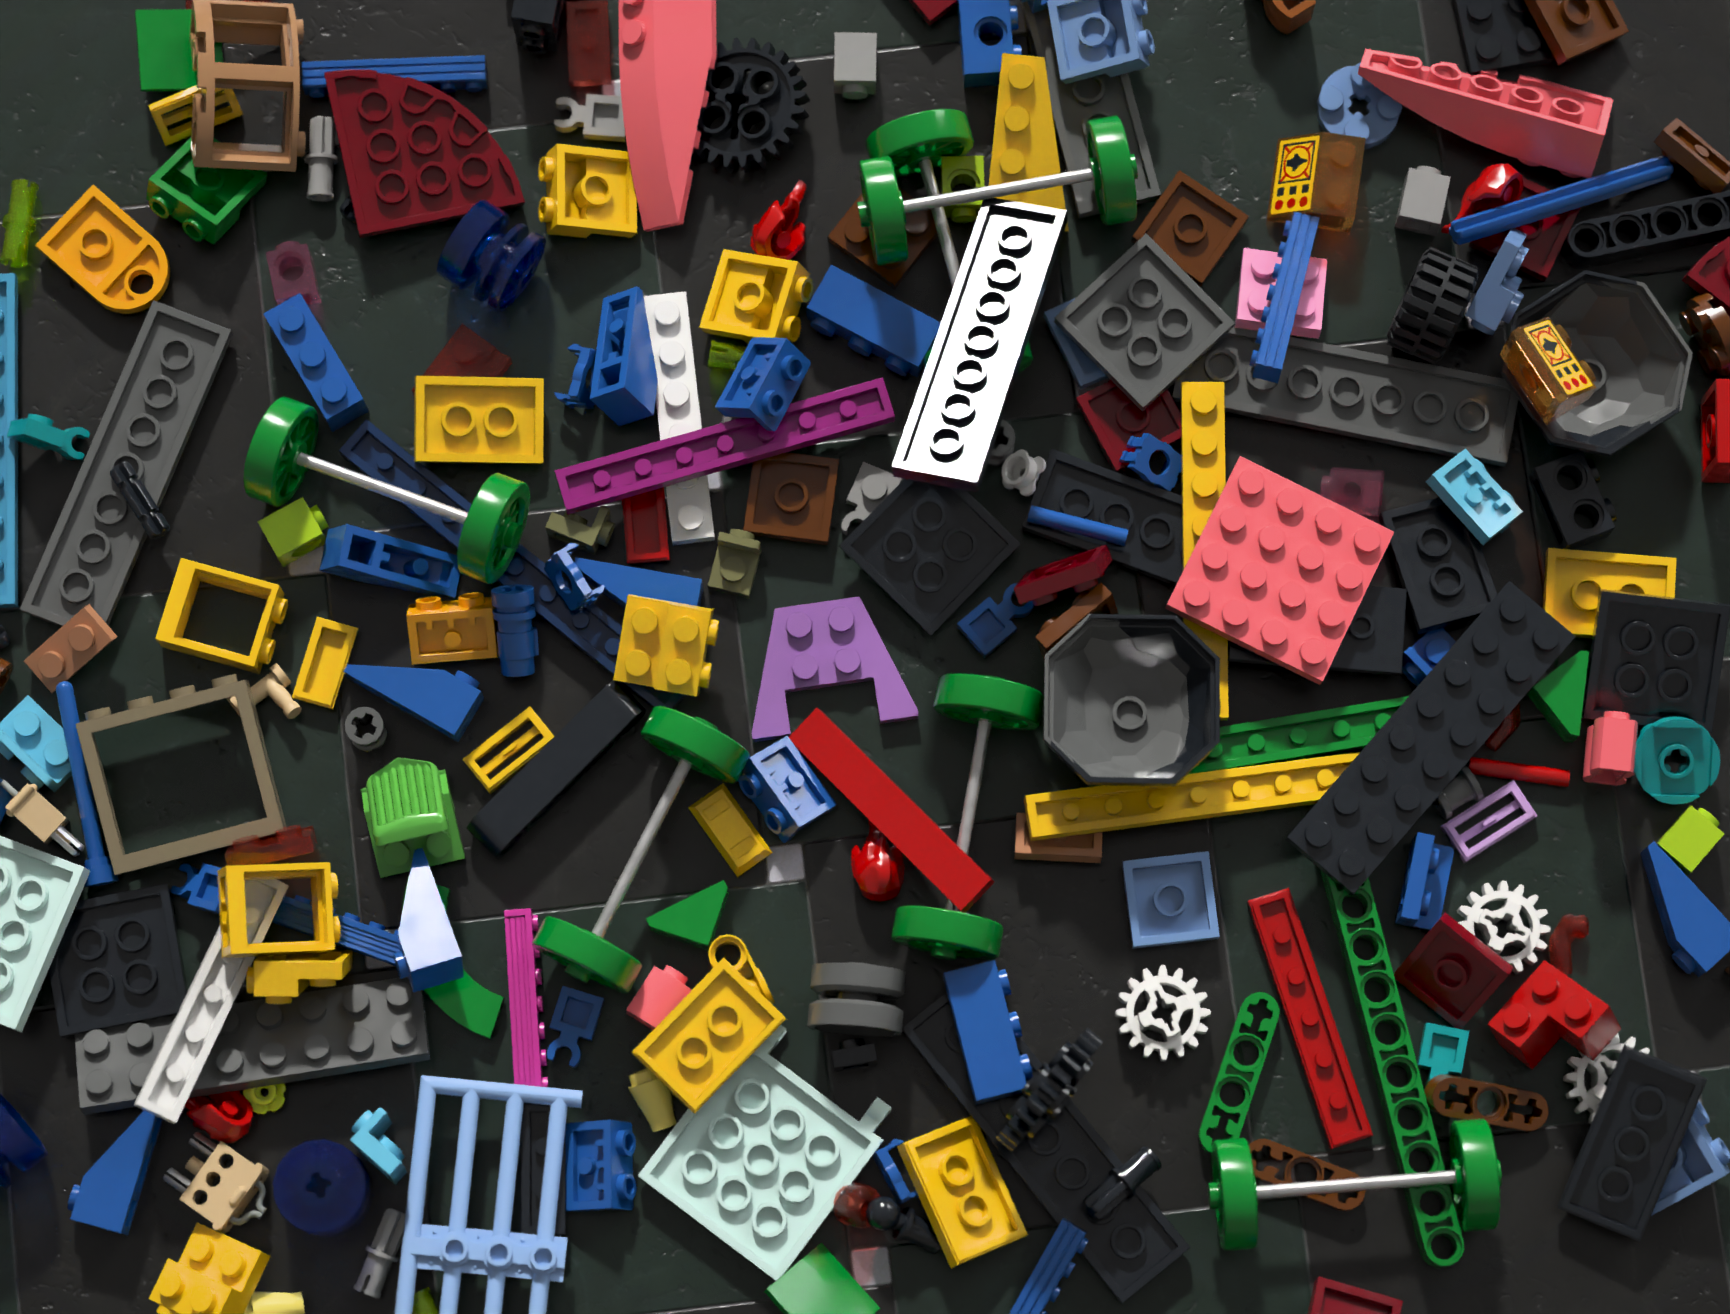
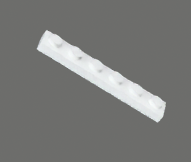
M686 291L644 296L658 378L656 406L660 440L702 429ZM705 475L667 486L666 493L672 544L680 545L714 541L708 476Z
M277 879L244 881L248 944L262 943L289 885ZM220 926L134 1103V1106L172 1124L177 1122L247 975V968L251 967L255 958H222Z

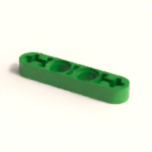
M1256 992L1250 994L1239 1008L1198 1133V1141L1201 1148L1211 1156L1212 1138L1207 1136L1206 1132L1207 1129L1214 1130L1218 1126L1221 1117L1219 1115H1212L1214 1107L1226 1115L1239 1116L1237 1123L1228 1119L1224 1134L1229 1136L1230 1139L1240 1137L1279 1019L1280 1009L1274 997L1267 993ZM1259 1001L1266 1003L1265 1011L1271 1014L1270 1019L1264 1018L1260 1022L1257 1033L1266 1034L1264 1041L1254 1034L1239 1032L1241 1025L1247 1030L1251 1027L1253 1014L1247 1012L1248 1006L1255 1007ZM1239 1042H1250L1257 1048L1258 1058L1254 1064L1244 1066L1234 1059V1047ZM1226 1083H1236L1243 1089L1244 1100L1239 1106L1228 1107L1221 1101L1220 1089Z

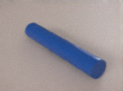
M1031 505L1027 522L1121 546H1125L1129 531L1128 529Z

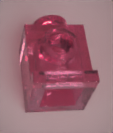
M1332 467L1330 469V476H1322L1320 495L1359 515L1379 516L1382 508L1385 471ZM1355 482L1359 485L1360 494L1358 497L1351 498L1346 495L1345 486L1347 483Z

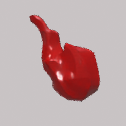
M1510 164L1488 166L1481 172L1479 178L1467 187L1462 198L1461 209L1454 220L1476 214L1479 211L1482 212L1518 201L1523 190L1524 181L1522 175ZM1451 223L1443 226L1441 232L1449 234Z
M802 180L797 182L795 188L789 193L781 206L778 200L773 202L762 216L760 222L754 225L751 247L757 255L790 260L805 244L806 226L802 222H798L792 227L799 215L800 203L807 189L806 184Z
M868 819L869 834L862 851H860L858 845H855L851 851L852 873L858 883L860 892L865 898L872 901H886L896 897L901 891L904 880L903 853L895 845L889 848L886 836Z
M239 1091L208 1095L212 1100L205 1096L188 1098L184 1107L189 1110L187 1115L194 1120L193 1126L205 1130L211 1139L222 1141L223 1143H234L247 1134L251 1128L253 1108Z

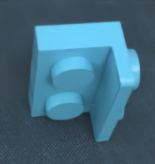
M1466 448L1432 474L1426 481L1431 489L1482 545L1486 544L1499 532H1504L1523 512L1515 503L1514 498L1499 486L1486 471L1485 466L1475 459Z
M27 695L0 722V753L7 760L15 754L26 765L20 772L32 784H36L38 790L46 784L55 793L72 776L64 730Z
M381 1107L374 1114L368 1110L351 1128L355 1135L350 1141L364 1158L396 1185L407 1173V1170L402 1163V1160L405 1158L402 1151L383 1135L392 1125V1121Z

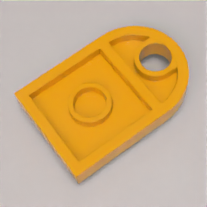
M92 185L35 245L42 254L93 299L113 312L131 314L148 309L153 300L158 301L163 296L169 283L170 265L167 255L159 242L95 185ZM143 274L151 276L153 278V286L150 291L145 294H136L131 291V283L135 277Z

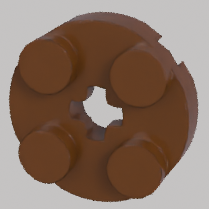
M1705 292L1687 301L1686 310L1679 313V320L1686 334L1689 336L1693 335L1700 349L1697 351V358L1703 370L1707 374L1716 371L1721 376L1730 375V318L1722 306L1716 309L1712 308L1707 301L1714 297Z

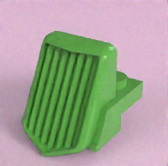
M398 757L368 778L366 788H361L364 814L380 878L409 872L411 870L414 850L420 848L424 850L429 867L465 859V852L445 769L438 771L437 766L429 761Z

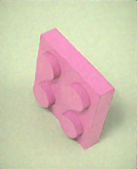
M1249 248L1243 249L1235 328L1256 331L1259 328L1264 329L1265 323L1261 322L1264 306L1270 307L1271 301L1266 300L1269 286H1275L1276 279H1272L1275 263L1281 264L1282 258L1277 257L1278 252ZM1310 257L1291 331L1293 336L1319 339L1322 328L1327 259Z

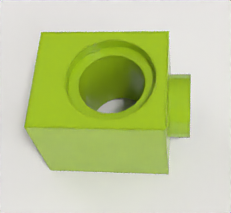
M941 157V194L952 192V188L958 184H967L972 188L984 187V157ZM983 200L944 206L946 217H951L952 221L959 223L975 221Z
M303 497L257 521L283 567L323 546L326 538L322 531L329 527L318 506L315 505L309 508Z
M1690 806L1679 816L1656 844L1687 876L1721 839L1724 833L1717 828L1720 824L1711 813L1703 808L1696 810L1693 806Z

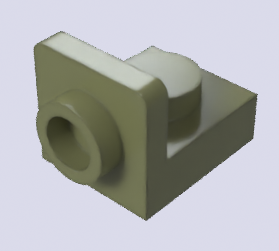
M601 505L592 527L587 526L588 521L575 513L567 515L565 511L563 516L552 512L545 528L548 537L565 544L576 543L579 545L578 549L595 555L599 545L607 546L615 523L610 521V508Z
M730 529L729 534L719 532L718 547L708 582V589L750 599L762 552L761 542L754 540V534L740 529Z

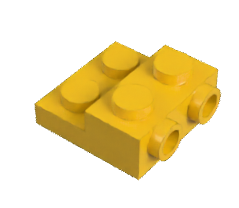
M556 144L546 153V157L543 156L541 158L538 177L540 182H546V197H542L540 200L538 217L540 222H546V234L587 238L591 234L632 238L637 233V198L628 151Z
M723 249L699 328L708 334L742 339L747 344H749L752 337L787 338L789 341L795 342L801 331V321L797 317L801 303L808 302L813 292V281L809 278L810 273L798 261Z
M631 594L627 595L613 680L697 697L700 694L701 687L708 689L711 677L712 663L705 662L708 645L715 646L719 630V620L712 619L714 609Z
M331 951L326 954L260 956L254 961L253 967L247 968V993H254V996H266V1003L287 1004L292 1003V998L298 997L309 986V979L310 986H335L336 981L343 979L353 968V951Z
M197 1222L179 1261L167 1259L149 1299L160 1304L156 1311L159 1314H244L271 1256Z

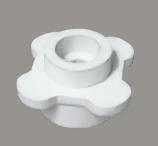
M1018 450L1011 454L1005 460L1002 467L1004 487L1007 489H1019L1020 493L1024 496L1032 495L1036 490V484L1040 479L1041 473L1046 468L1045 460L1040 456L1030 457L1025 450Z

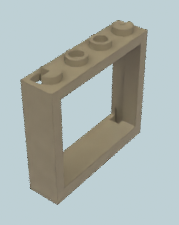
M236 674L211 680L213 687L211 689L196 692L194 685L169 691L170 699L154 703L152 696L127 702L128 710L111 714L110 707L96 709L84 713L86 721L75 724L114 875L287 830L249 680L238 681ZM236 697L267 818L125 854L94 733Z

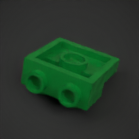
M213 137V142H220ZM190 138L148 179L146 199L151 210L161 218L172 216L182 223L183 230L191 239L195 241L206 239L214 245L239 220L241 208L266 184L267 173L263 170L194 167L190 150Z

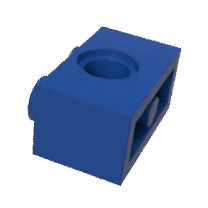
M958 0L957 9L964 88L999 85L1002 53L1022 55L1021 45H1013L1012 30H1019L1017 5H1010L1009 0ZM985 33H994L1000 37L1001 41L996 45L989 46L982 43L979 38Z

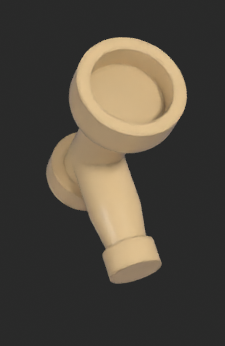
M275 663L269 668L271 672L251 687L255 705L269 695L275 704L283 709L285 716L288 719H293L300 714L302 708L296 701H293L291 695L285 689L291 684V681L280 666ZM236 697L227 698L230 705L240 716Z

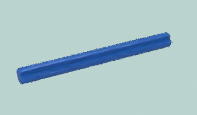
M1655 157L1453 220L1449 227V235L1455 244L1462 245L1669 180L1674 172V168L1670 164L1668 157Z

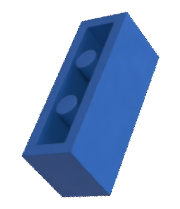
M830 265L807 306V319L811 321L810 325L816 331L832 337L834 333L848 340L847 345L855 352L867 357L872 353L886 360L885 366L901 376H907L908 373L916 377L920 375L925 366L923 358L933 347L941 322L833 265Z
M301 293L263 314L332 432L369 412L362 395Z
M995 960L944 972L943 980L975 1105L1024 1093L1022 1089L1027 1084L1026 1081L1033 1077L1028 1055L1023 1054L1019 1056L1015 1039L1022 1037V1031L1017 1012L1008 1013L1004 996L1011 995V988L1006 970H997Z

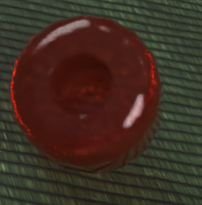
M852 1182L850 1185L842 1187L836 1193L833 1207L835 1217L839 1222L858 1229L869 1228L870 1225L866 1218L867 1207L873 1199L881 1196L873 1187Z

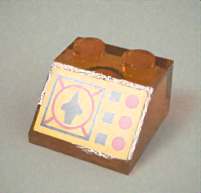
M1320 132L1278 139L1266 221L1286 223V220L1292 221L1294 212L1311 215L1312 217H1320L1317 228L1349 233L1356 214L1366 138Z
M1549 317L1513 330L1499 354L1546 425L1590 399L1597 388L1594 384L1596 378L1590 366L1584 360L1578 361L1570 349L1572 342L1565 329L1559 324L1555 326Z

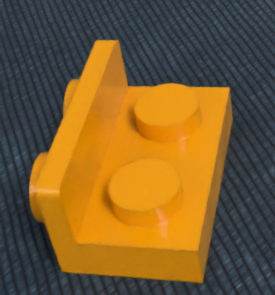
M478 592L465 593L458 596V600L441 601V597L426 596L416 599L415 604L408 606L406 616L412 665L498 657L495 620L493 619V609L495 607L492 605V597L484 598V594Z

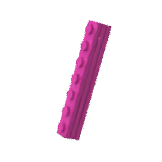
M531 908L504 910L514 1084L549 1087L548 1077H543L542 1066H547L546 1050H541V1039L546 1038L545 1023H540L539 1012H544L543 996H538L537 985H542L541 969H536V958H541V952L532 945L534 931L539 930L538 915H533Z

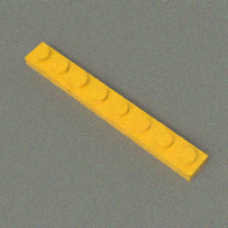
M1181 382L1183 570L1226 485L1224 382ZM1183 618V623L1220 658V720H1228V639Z
M1360 752L1188 774L1176 786L1101 785L1025 795L1023 800L1030 841L1316 804Z

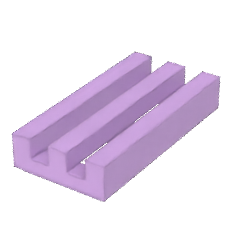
M1512 780L1446 822L1440 828L1451 840L1450 843L1453 848L1459 852V857L1463 863H1466L1532 821L1538 815L1518 785ZM1508 794H1512L1515 799L1514 801L1464 833L1458 834L1455 829L1456 827ZM1518 808L1522 809L1524 812L1522 816L1468 849L1465 842Z

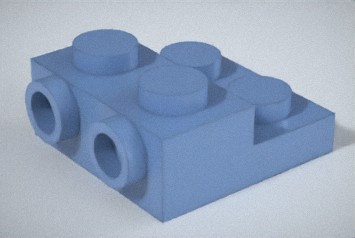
M1146 0L1047 1L1060 79L1065 84L1101 74L1114 77L1150 67L1148 55L1155 53V45L1148 29L1143 30L1141 16L1148 13Z
M1515 228L1511 229L1465 314V316L1472 319L1470 324L1488 335L1495 333L1501 320L1508 324L1510 323L1524 296L1523 293L1517 290L1523 279L1515 275L1529 249L1522 246L1527 234Z
M1699 1101L1652 1215L1730 1172L1727 1163L1730 1162V1152L1720 1138L1712 1140L1704 1126L1710 1120Z

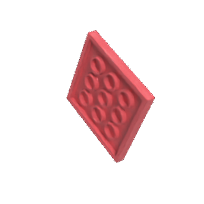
M1240 456L1165 609L1320 685L1330 668L1394 531Z

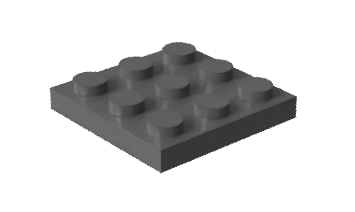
M1147 233L1054 318V323L1142 412L1235 325V322Z

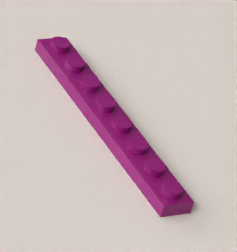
M882 377L791 403L776 431H767L754 418H738L555 470V476L567 515L895 422V414Z

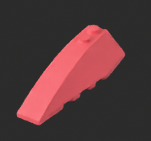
M618 0L621 101L628 155L643 230L649 232L683 225L693 177V171L689 169L691 156L694 149H698L701 132L697 131L701 108L707 107L709 92L705 90L709 69L714 70L717 57L716 0Z
M1365 49L1358 70V74L1393 100L1428 121L1464 139L1517 158L1528 166H1546L1559 170L1561 174L1571 178L1592 177L1604 140L1613 99L1531 76L1519 75L1517 82L1498 79L1496 70L1481 71L1479 75L1462 73L1458 69L1457 64L1442 61L1433 64L1431 67L1422 66V61L1418 57Z

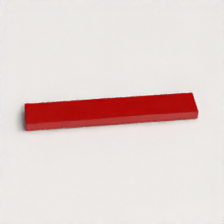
M816 707L789 736L795 747L961 912L966 913L995 883L819 708Z
M1286 888L1248 900L1247 905L1330 1150L1372 1137L1373 1133L1290 889Z

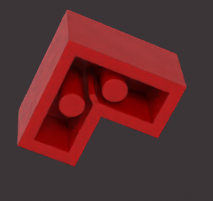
M1546 960L1539 965L1488 1023L1499 1045L1531 1069L1540 1062L1560 1038L1591 1060H1594L1622 1029L1608 1004Z

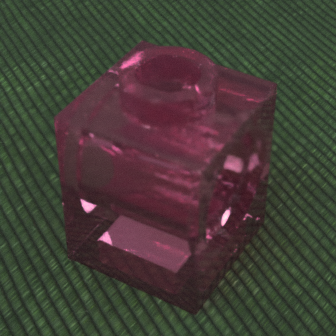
M297 241L278 244L275 250L266 252L275 300L278 305L301 293L307 305L322 303L314 261L307 243L300 245ZM299 266L304 269L303 274L297 280L287 281L283 279V274L289 267Z

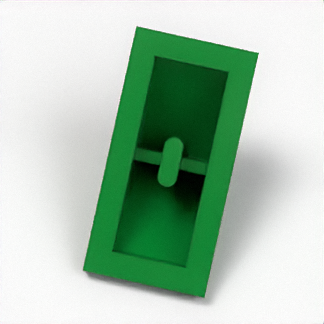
M1579 651L1536 683L1527 693L1528 697L1561 739L1568 743H1573L1580 735L1589 658L1588 651Z
M722 880L646 918L651 932L709 951L729 895L725 881Z

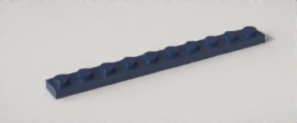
M367 419L339 450L342 457L366 476L466 512L471 507L470 502L423 464L414 462L413 456ZM398 501L458 550L464 524ZM519 543L512 561L497 582L501 586L515 584L533 586L535 602L531 606L535 607V613L614 676L622 625L594 603L591 605L586 604L570 611L545 572V563ZM563 579L567 587L572 591V585ZM621 682L652 708L664 706L675 709L686 696L685 694L656 690L654 687Z

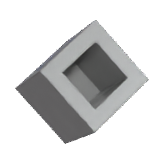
M835 32L834 94H842L847 99H863L867 97V94H876L877 33Z
M1419 166L1417 169L1409 168L1404 180L1395 228L1436 236L1441 225L1451 177L1441 175L1442 172L1429 166Z

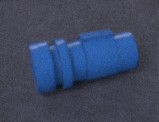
M521 584L495 587L491 590L492 605L497 607L493 609V619L498 622L497 645L501 675L507 677L531 675L535 673L534 656L539 655L538 632L536 627H532V618L536 615L535 607L531 606L535 602L534 587Z

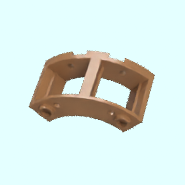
M192 0L189 33L192 71H197V88H201V94H193L190 150L194 167L296 172L297 156L304 157L306 143L305 132L299 131V45L303 43L304 24L303 20L296 19L293 4L233 0ZM214 42L280 46L282 66L215 62ZM215 88L283 91L281 145L213 142Z

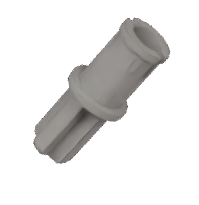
M316 116L310 120L309 154L305 155L304 160L308 163V192L306 197L313 201H330L334 199L333 173L334 165L338 163V157L334 155L335 124L334 119L331 117Z
M387 1209L385 1211L372 1245H367L365 1248L368 1251V1255L357 1282L353 1286L355 1290L364 1291V1294L380 1298L381 1290L392 1263L399 1260L396 1253L403 1238L404 1213L395 1209Z

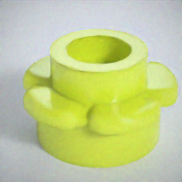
M282 1083L244 1089L243 1096L251 1104L253 1112L258 1114H266L267 1111L275 1112L285 1102L284 1092L286 1091V1085ZM264 1088L269 1091L266 1097L261 1095V1090Z

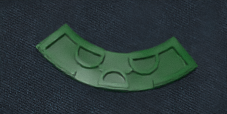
M408 876L407 883H406L405 890H404L403 903H402V911H403V906H404V901H405V895H406V890H407V885H408L409 876ZM436 884L447 912L451 890ZM464 969L463 978L424 989L433 1002L459 1025L477 1035L492 1039L505 1001L503 996L482 987Z

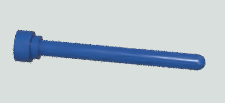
M62 681L56 686V694L88 860H85L84 863L85 868L90 870L84 887L106 885L118 882L119 877L114 875L110 856H105L94 794L75 725L80 721L73 686L68 681Z

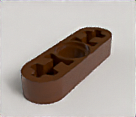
M1441 1074L1433 1077L1427 1083L1424 1090L1429 1109L1447 1117L1464 1120L1485 1119L1491 1125L1524 1131L1539 1129L1548 1117V1104L1544 1097L1536 1092L1522 1088ZM1450 1090L1465 1095L1464 1103L1454 1100H1446L1445 1102L1439 1099L1440 1091ZM1491 1091L1495 1095V1107L1489 1114L1482 1115L1478 1111L1477 1100L1483 1092ZM1509 1103L1522 1106L1528 1104L1533 1106V1112L1531 1115L1526 1114L1523 1116L1522 1114L1508 1111Z
M1257 1139L1249 1144L1251 1153H1259L1262 1148H1267L1270 1150L1268 1157L1279 1163L1283 1161V1154L1291 1157L1284 1167L1283 1181L1274 1177L1279 1169L1265 1166L1262 1171H1258L1255 1169L1256 1161L1252 1159L1255 1179L1270 1185L1294 1183L1291 1179V1170L1298 1163H1307L1313 1167L1316 1173L1315 1181L1324 1180V1170L1332 1173L1328 1180L1360 1178V1176L1352 1171L1268 1139ZM1354 1191L1356 1192V1197H1349L1344 1203L1338 1201L1339 1193L1324 1194V1197L1318 1194L1302 1195L1301 1197L1334 1210L1346 1212L1353 1210L1361 1204L1365 1191Z

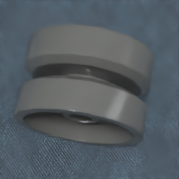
M856 962L818 963L812 965L810 989L816 994L836 999H820L810 1003L807 1028L826 1033L853 1036L892 1037L902 1035L903 1010L895 1005L877 1001H894L904 997L906 972L900 969Z

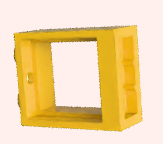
M181 558L155 639L163 648L260 674L262 665H269L273 657L276 641L271 639L275 624H282L285 618L288 600L284 599L285 593L280 585ZM200 581L267 600L249 656L183 638Z
M330 862L225 866L217 871L222 958L326 954L335 950V943L340 941L341 929L338 916H333L332 899H336L338 896V879L336 873H331ZM311 878L314 941L248 944L244 881Z

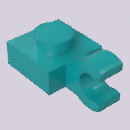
M29 414L28 418L11 421L7 437L42 450L55 451L68 460H78L84 458V453L73 449L71 445L72 438L74 436L79 439L89 438L90 432L82 427L61 430L53 427L54 421L41 415Z
M1428 1022L1425 1023L1417 1065L1418 1068L1429 1070L1426 1085L1437 1075L1450 1074L1460 1076L1462 1074L1469 1031ZM1440 1091L1439 1099L1444 1100L1445 1091Z

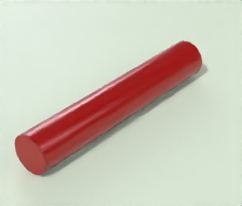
M1471 757L1467 764V767L1474 775L1568 787L1570 781V770L1477 757Z

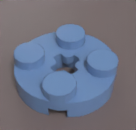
M1358 63L1355 66H1347L1337 70L1325 81L1317 101V117L1323 132L1336 144L1344 147L1349 145L1361 147L1360 149H1370L1383 143L1393 133L1402 110V104L1393 100L1358 74L1361 63ZM1354 98L1358 100L1364 99L1368 103L1366 107L1368 114L1363 116L1360 112L1350 113L1351 100Z

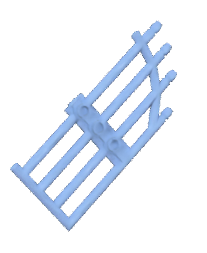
M421 1075L394 1314H412L417 1269L444 1271L439 1314H457L461 1273L488 1275L484 1314H502L506 1277L532 1279L529 1314H546L550 1281L563 1282L568 1238L555 1237L554 1235L568 1107L581 1108L583 1091ZM436 1094L463 1097L449 1226L422 1224ZM480 1098L506 1101L493 1231L466 1228ZM524 1103L550 1105L537 1235L510 1232Z

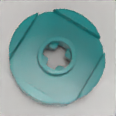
M1666 717L1644 726L1640 731L1636 742L1634 776L1643 790L1658 801L1667 804L1692 802L1700 797L1699 794L1703 793L1708 786L1711 787L1717 779L1720 770L1719 748L1709 732L1695 721L1685 717ZM1679 749L1682 756H1687V762L1679 764L1678 771L1673 772L1670 765L1664 763L1665 756L1671 755L1672 750Z

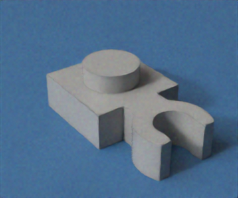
M586 94V105H578L575 100L568 97H561L556 100L557 109L569 110L572 115L567 120H555V130L568 133L574 131L577 127H583L584 139L626 142L621 96Z
M863 462L846 499V503L856 507V509L844 517L841 527L842 533L847 535L853 523H862L902 482V478L893 477L892 473Z

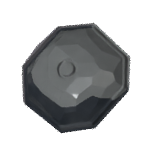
M1584 270L1513 315L1501 375L1548 444L1609 457L1680 413L1693 352L1644 282ZM1549 320L1593 386L1568 395L1524 331V328Z
M1088 614L1045 654L1044 743L1087 785L1176 786L1220 743V658L1176 615Z

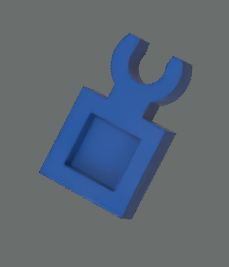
M1017 583L1010 585L1005 590L1003 600L999 605L989 596L957 623V628L984 658L1017 632V627L1011 621L1014 617H1026L1034 609L1032 600L1022 607L1015 606L1012 603L1011 598L1015 595L1014 587Z
M203 863L199 870L189 864H181L179 870L187 873V881L182 887L172 886L170 891L188 900L187 904L220 915L217 871L221 868Z
M562 986L549 1026L550 1029L561 1033L560 1037L555 1039L548 1047L547 1058L549 1061L554 1062L557 1051L565 1047L572 1051L569 1066L576 1068L581 1060V1050L578 1046L579 1039L592 1042L605 1002L604 998Z

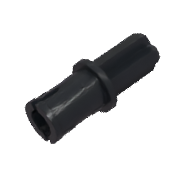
M1144 1146L1119 1169L1112 1168L1108 1172L1109 1178L1084 1199L1083 1204L1088 1214L1096 1220L1102 1219L1123 1199L1134 1197L1136 1195L1135 1189L1155 1171L1162 1168L1157 1155L1151 1149Z

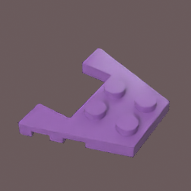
M860 597L775 608L752 729L753 742L780 739L791 735L786 693L865 681H874L880 724L918 719V709Z

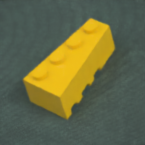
M1002 53L988 186L1061 173L1045 57ZM1063 186L995 197L1066 210ZM1068 222L1066 224L1064 232H1069Z

